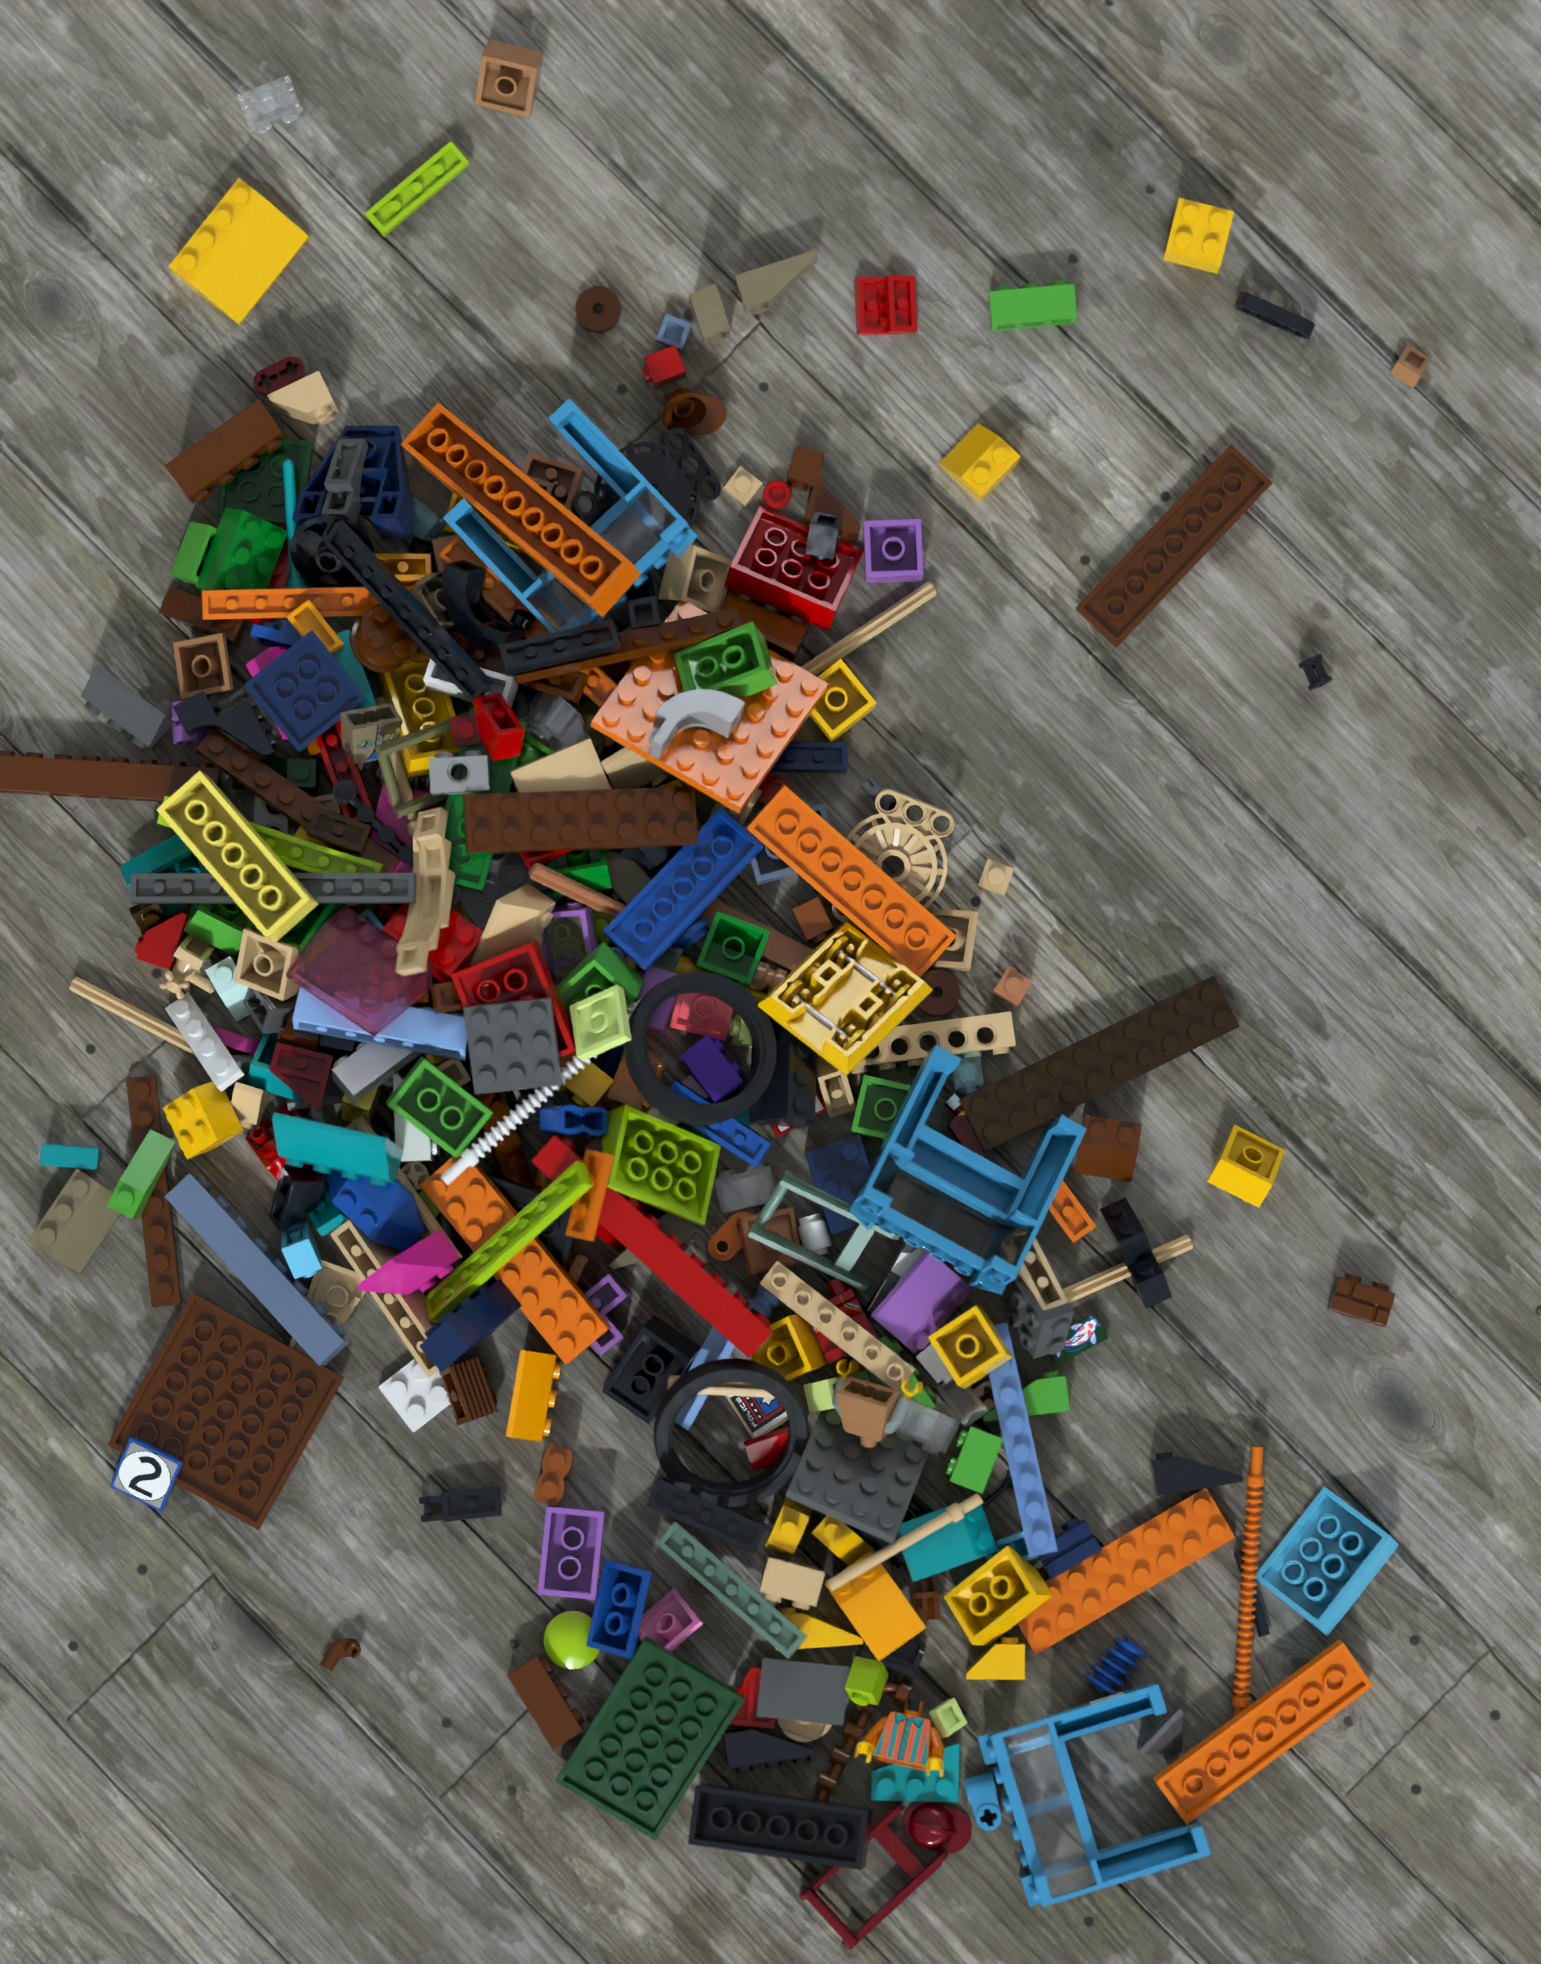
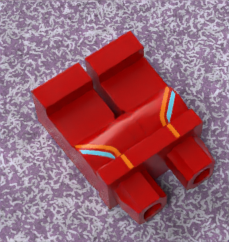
M837 1278L825 1282L832 1295L827 1300L879 1340L852 1289L847 1288L845 1282ZM811 1325L828 1364L849 1355Z

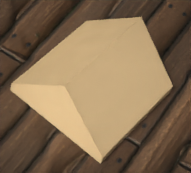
M933 909L932 914L957 937L930 967L963 972L970 971L979 912Z

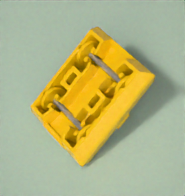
M845 921L759 1002L758 1007L847 1076L932 992V988L870 938H867ZM845 961L846 963H848V965L843 969Z

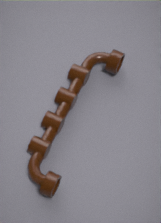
M905 1678L902 1683L887 1680L882 1695L886 1692H894V1700L904 1705L914 1687V1683ZM857 1704L856 1709L861 1711L856 1721L851 1719L848 1721L842 1735L847 1737L843 1746L836 1745L829 1758V1761L833 1763L829 1773L822 1771L815 1784V1787L820 1789L816 1800H828L877 1705L868 1704L867 1706H861Z

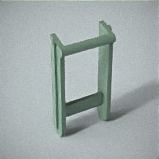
M785 1171L747 1235L756 1241L864 1291L870 1286L869 1280L851 1269L873 1233L877 1231L895 1240L900 1238V1235L896 1233L890 1234L880 1229L877 1222L867 1230L850 1212L852 1204L796 1178L788 1171ZM788 1189L858 1222L835 1261L829 1260L764 1229Z

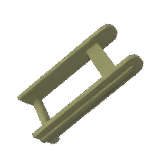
M471 710L451 718L468 716ZM450 718L375 746L391 806L397 818L446 800L448 795L433 796L431 793L403 803L389 754L451 731Z

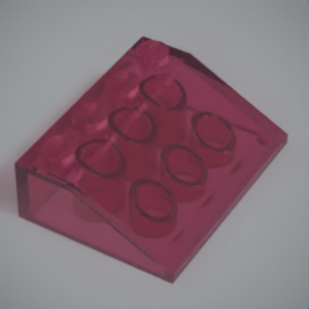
M344 906L324 923L287 971L286 977L375 1037L430 990L433 978V964L427 961L426 971L405 976L395 971L398 957L396 950L399 941Z

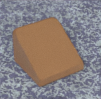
M1407 344L1390 374L1409 387L1414 388L1430 363L1431 358Z

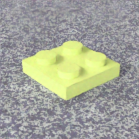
M615 985L569 1006L576 1055L579 1059L584 1061L632 1040L624 988L619 985Z

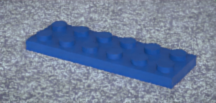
M721 808L697 832L698 844L683 846L603 930V935L645 971L654 964L763 849V844Z

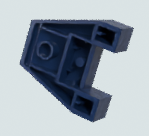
M346 426L299 494L292 519L298 527L308 518L321 515L328 493L324 483L338 439H365L368 449L361 479L360 503L362 507L359 515H371V520L382 539H409L415 511L404 449L400 445L402 443L400 428L398 426ZM325 522L313 524L306 528V530L323 534L327 524Z

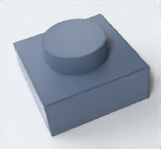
M665 314L656 337V342L668 347L676 345L677 350L683 352L692 323Z

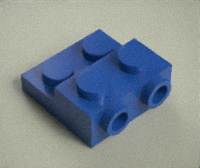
M288 620L283 621L281 630L278 629V625L262 621L261 625L253 624L250 634L257 644L268 647L287 646L288 649L302 638Z

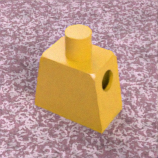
M786 1497L764 1547L791 1559L809 1521L812 1508Z

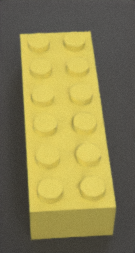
M197 772L156 809L267 939L276 943L318 905L317 901L213 780L203 772Z

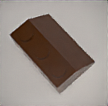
M737 592L736 595L729 593L720 611L737 608L742 625L753 621L764 635L768 649L795 663L808 633V626L804 625L805 621L794 615H789L788 618L778 614L779 610L771 605L763 603L761 607L752 603L753 599L743 593Z

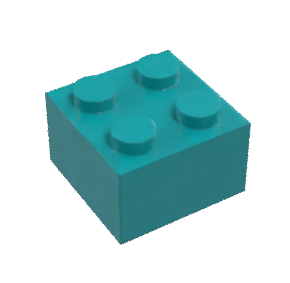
M263 1033L250 1064L247 1085L302 1103L303 1099L269 1071L276 1042H278V1033Z

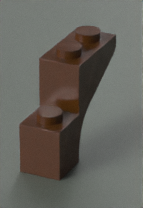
M797 445L787 474V483H791V488L801 492H807V489L812 490L804 515V523L808 524L807 528H810V522L815 511L841 516L843 520L839 539L851 541L854 538L858 540L860 523L833 496L822 481L821 467L824 453Z

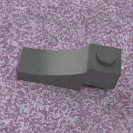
M338 439L324 483L328 493L321 514L338 515L354 523L357 522L362 507L360 503L361 479L368 449L365 439Z

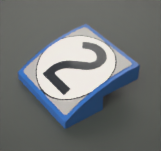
M132 1436L124 1450L110 1487L162 1512L185 1461Z

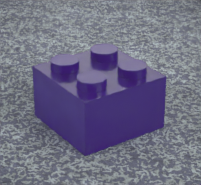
M706 1035L682 1053L680 1058L712 1101L719 1103L743 1084L741 1077L744 1073L734 1060L731 1062L726 1060L723 1056L726 1053V1049L717 1037L711 1040Z

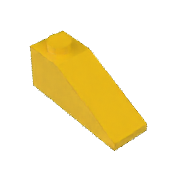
M796 1607L779 1608L780 1613L808 1636L798 1649L863 1644V1639L860 1635L807 1613L796 1612Z

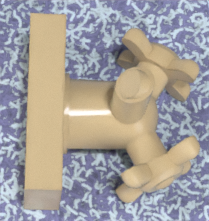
M189 934L174 954L177 960L172 972L169 970L165 972L167 982L162 981L159 987L161 989L167 988L170 992L175 993L178 999H183L184 997L182 988L186 992L190 990L189 982L210 994L215 992L212 982L199 973L201 972L200 968L213 954L216 947Z

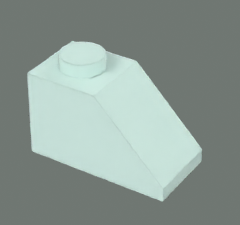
M229 956L205 971L236 1022H239L250 1016V1013L243 1004L248 987L234 982L237 963L234 958Z

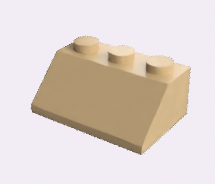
M529 883L498 899L470 966L533 939H536L540 946L543 941L541 935L544 928L548 926L553 918L551 912L556 902Z

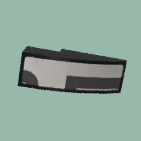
M904 1241L863 1312L871 1316L873 1311L922 1256L926 1249L910 1246Z

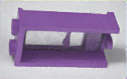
M574 899L562 905H556L555 903L551 912L553 918L548 926L544 928L541 935L543 941L539 947L555 987L588 954L598 947L593 909Z

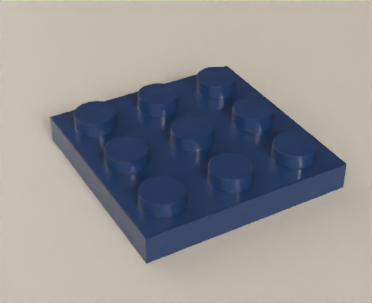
M313 630L244 684L298 752L338 722L341 712L353 710L367 699Z

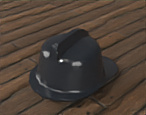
M676 846L624 848L620 852V857L636 860L646 874L657 875L678 852Z

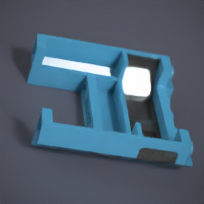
M935 1045L927 1052L850 1212L867 1230L877 1222L879 1228L890 1234L896 1233L904 1237V1241L908 1245L926 1249L932 1258L955 1265L954 1269L961 1274L973 1275L968 1286L1002 1294L1006 1285L1016 1279L1087 1128L1061 1115L1043 1128L1020 1177L1003 1169L924 1125L948 1075L957 1069L961 1058Z

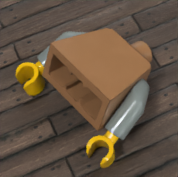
M842 1359L836 1365L837 1372L841 1376L836 1381L832 1400L833 1406L842 1419L843 1429L846 1432L860 1436V1444L863 1447H875L887 1434L894 1433L904 1422L913 1403L910 1401L912 1395L921 1392L923 1383L918 1382L915 1390L912 1391L909 1387L912 1377L904 1380L901 1386L904 1394L900 1397V1391L851 1377L850 1375L857 1373L859 1363L856 1360L850 1361L849 1369L847 1370V1359Z

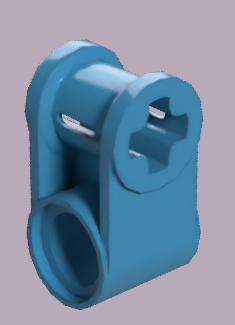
M992 1772L963 1779L969 1803L972 1805L978 1826L986 1831L996 1829L1000 1825L1002 1817ZM985 1809H989L991 1813L997 1814L993 1818L992 1824H988L986 1820L981 1821L980 1819L984 1815Z

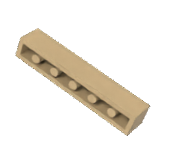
M350 1219L330 1234L362 1281L393 1257L397 1256L392 1247L372 1241ZM420 1289L410 1295L370 1292L427 1377L439 1371L438 1368L419 1347L427 1339L424 1333L436 1324L429 1321L423 1299L425 1297L424 1293Z

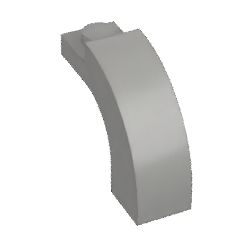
M709 689L690 690L670 698L656 712L653 724L654 729L648 740L651 743L649 755L660 760L675 735L689 727H705L728 738L742 717L745 702L730 694Z

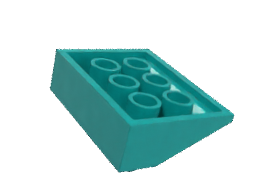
M273 1113L272 1120L277 1152L279 1156L286 1159L285 1164L302 1168L303 1163L314 1165V1171L330 1174L331 1170L342 1172L341 1177L351 1180H358L359 1176L369 1178L368 1183L386 1187L387 1182L396 1183L404 1150L389 1139Z

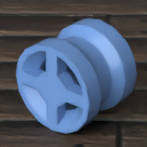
M761 1285L757 1288L755 1297L748 1300L749 1306L760 1312L768 1320L772 1317V1310L782 1303L781 1300Z

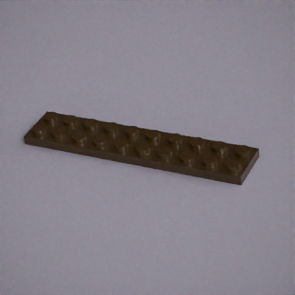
M1212 976L963 1097L958 1102L983 1152L1240 1026L1215 976Z

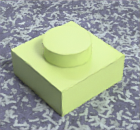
M955 1697L947 1699L928 1712L941 1738L950 1736L967 1724Z

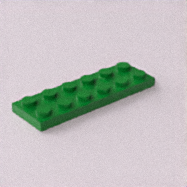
M471 708L470 715H475V709ZM519 720V722L521 723V725H522L523 728L525 729V730H524V736H523V741H524L525 734H526V730H527V726H528V722H524V721H520V720ZM483 744L461 747L458 757L465 756V751H482V755H487L490 758L491 793L472 794L510 793L513 780L509 771L517 768L520 756L493 761ZM464 765L456 766L453 778L455 780H463L468 773L467 767ZM465 794L448 795L445 810L448 811L445 839L452 842L448 869L455 873L454 884L484 891L494 853L466 854L463 795Z

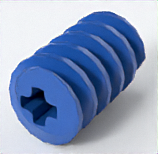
M1124 1634V1640L1116 1637L1113 1639L1117 1649L1107 1646L1106 1650L1110 1656L1109 1658L1101 1655L1098 1657L1102 1667L1092 1664L1091 1668L1095 1675L1092 1676L1086 1673L1083 1675L1085 1679L1105 1696H1107L1106 1693H1117L1113 1686L1114 1683L1121 1686L1125 1684L1121 1675L1132 1676L1128 1668L1129 1665L1135 1668L1140 1666L1136 1657L1147 1658L1145 1652Z

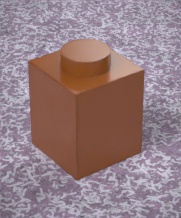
M819 897L792 909V913L806 942L812 940L814 944L822 942L829 936L828 932L833 930V926Z

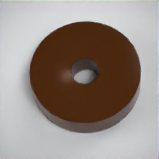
M590 287L583 291L576 301L575 311L578 322L589 332H607L614 328L620 319V301L617 295L606 287ZM595 306H602L604 310L602 313L596 314L593 312V308Z
M931 970L924 973L920 979L926 982L932 989H941L942 996L934 998L930 993L918 1005L919 1009L931 1016H942L952 1011L960 997V988L956 979L950 973L943 970Z

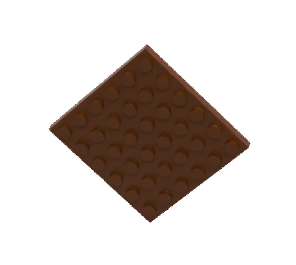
M194 1292L111 1437L108 1446L124 1453L129 1439L134 1436L185 1461L175 1481L177 1485L255 1529L260 1530L345 1377L326 1366H319L307 1355Z

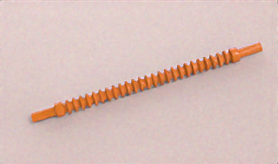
M1252 1446L1250 1475L1246 1476V1485L1249 1486V1489L1245 1492L1249 1494V1497L1245 1498L1248 1506L1244 1507L1248 1513L1244 1515V1518L1247 1519V1522L1243 1524L1247 1528L1246 1531H1243L1246 1539L1242 1540L1245 1543V1547L1242 1548L1245 1555L1241 1557L1244 1560V1564H1241L1244 1572L1240 1573L1243 1580L1239 1582L1243 1585V1588L1239 1589L1242 1597L1238 1598L1242 1604L1238 1606L1241 1613L1237 1615L1241 1620L1237 1622L1240 1630L1236 1631L1240 1637L1236 1639V1642L1239 1643V1646L1235 1648L1238 1651V1655H1235L1238 1663L1234 1664L1237 1671L1233 1673L1237 1676V1679L1233 1680L1236 1688L1232 1689L1235 1692L1231 1703L1235 1707L1234 1717L1250 1706V1698L1247 1697V1694L1251 1691L1247 1689V1686L1251 1684L1248 1681V1677H1251L1252 1674L1248 1670L1252 1668L1249 1661L1253 1657L1249 1654L1253 1651L1250 1644L1254 1643L1251 1639V1636L1254 1635L1251 1627L1255 1626L1252 1623V1619L1255 1618L1252 1611L1256 1610L1253 1603L1257 1601L1253 1598V1595L1257 1593L1254 1590V1586L1258 1584L1254 1581L1258 1577L1255 1569L1259 1568L1255 1562L1259 1560L1256 1553L1260 1552L1256 1546L1260 1544L1257 1536L1261 1535L1258 1532V1528L1261 1527L1258 1520L1262 1519V1516L1259 1515L1262 1507H1259V1504L1263 1502L1260 1499V1495L1264 1493L1261 1487L1264 1486L1265 1480L1261 1476L1262 1446Z

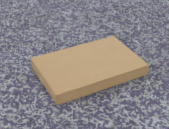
M591 738L579 741L509 771L518 793L611 789Z

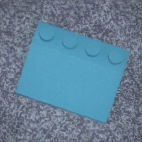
M1324 1486L1257 1572L1258 1577L1255 1580L1322 1633L1329 1636L1399 1544L1389 1534Z

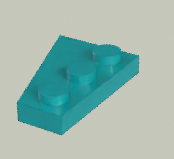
M959 1742L944 1747L943 1777L939 1776L938 1770L930 1771V1776L927 1777L926 1771L895 1764L872 1769L871 1800L958 1802Z

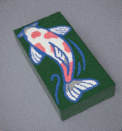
M1095 1313L1070 1325L1064 1349L1056 1354H1051L1057 1366L1108 1339Z

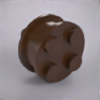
M376 604L369 608L363 616L356 620L350 630V646L355 657L362 665L375 672L389 673L397 670L406 660L414 655L418 648V644L381 604Z

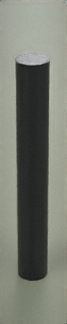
M1242 1550L1234 1552L1239 1573L1244 1572V1568H1241L1244 1560L1241 1557L1245 1555V1552ZM1258 1593L1253 1595V1598L1257 1600L1253 1603L1256 1610L1252 1611V1614L1255 1615L1253 1620L1258 1636L1262 1637L1270 1633Z

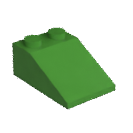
M753 621L674 653L684 692L709 689L721 691L734 697L753 695L778 684L765 637Z
M602 942L569 973L556 989L572 1026L570 1005L615 985H619L624 988L627 1007L637 998L645 980Z

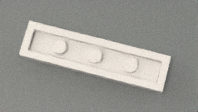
M189 992L184 994L183 999H177L165 1008L221 1092L244 1076V1073Z

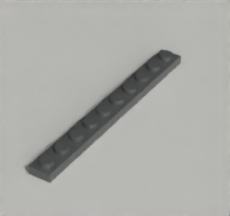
M131 873L130 902L133 904L236 903L211 873ZM293 873L317 903H416L417 874Z

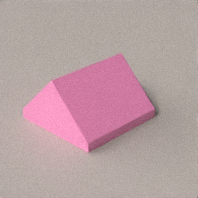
M673 1588L642 1615L638 1636L641 1640L646 1636L672 1652L696 1631L704 1621L682 1595Z

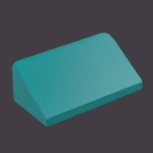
M43 1143L41 1144L39 1163L43 1166L95 1170L101 1162L103 1153L97 1147Z

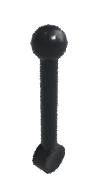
M1011 1476L1006 1478L1005 1484L983 1501V1508L1006 1489L1014 1487Z

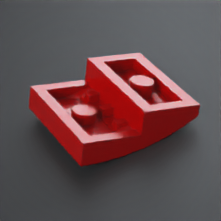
M887 275L886 277H857L854 279L857 335H894L917 332L915 276Z

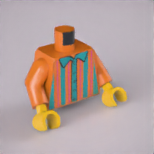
M906 1699L903 1714L890 1712L888 1717H882L867 1732L863 1741L857 1744L854 1757L857 1758L858 1754L864 1753L867 1755L866 1763L871 1762L873 1754L874 1759L877 1761L926 1771L927 1777L930 1776V1771L938 1770L940 1777L944 1775V1746L938 1730L932 1727L931 1720L920 1718L923 1702L919 1700Z

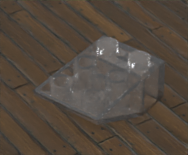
M539 693L519 719L520 721L528 722L526 732L537 740L540 737L547 743L546 746L554 752L590 738L582 715L560 696Z

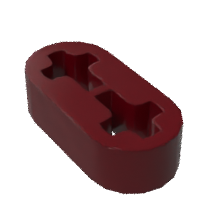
M296 357L284 358L257 372L253 380L254 387L260 395L268 397V394L304 378L305 367L301 360ZM290 364L294 367H300L296 370L297 375L295 377H292L291 374L280 376L288 371L287 366ZM267 376L269 380L278 377V379L271 382L272 388L267 390L265 386L259 387L263 383V377Z

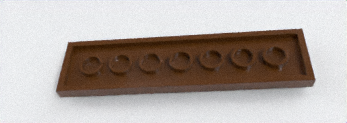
M1230 445L1085 597L1075 610L1117 648L1262 496L1273 482L1233 445Z
M693 786L463 795L466 854L694 846L698 844L695 791Z

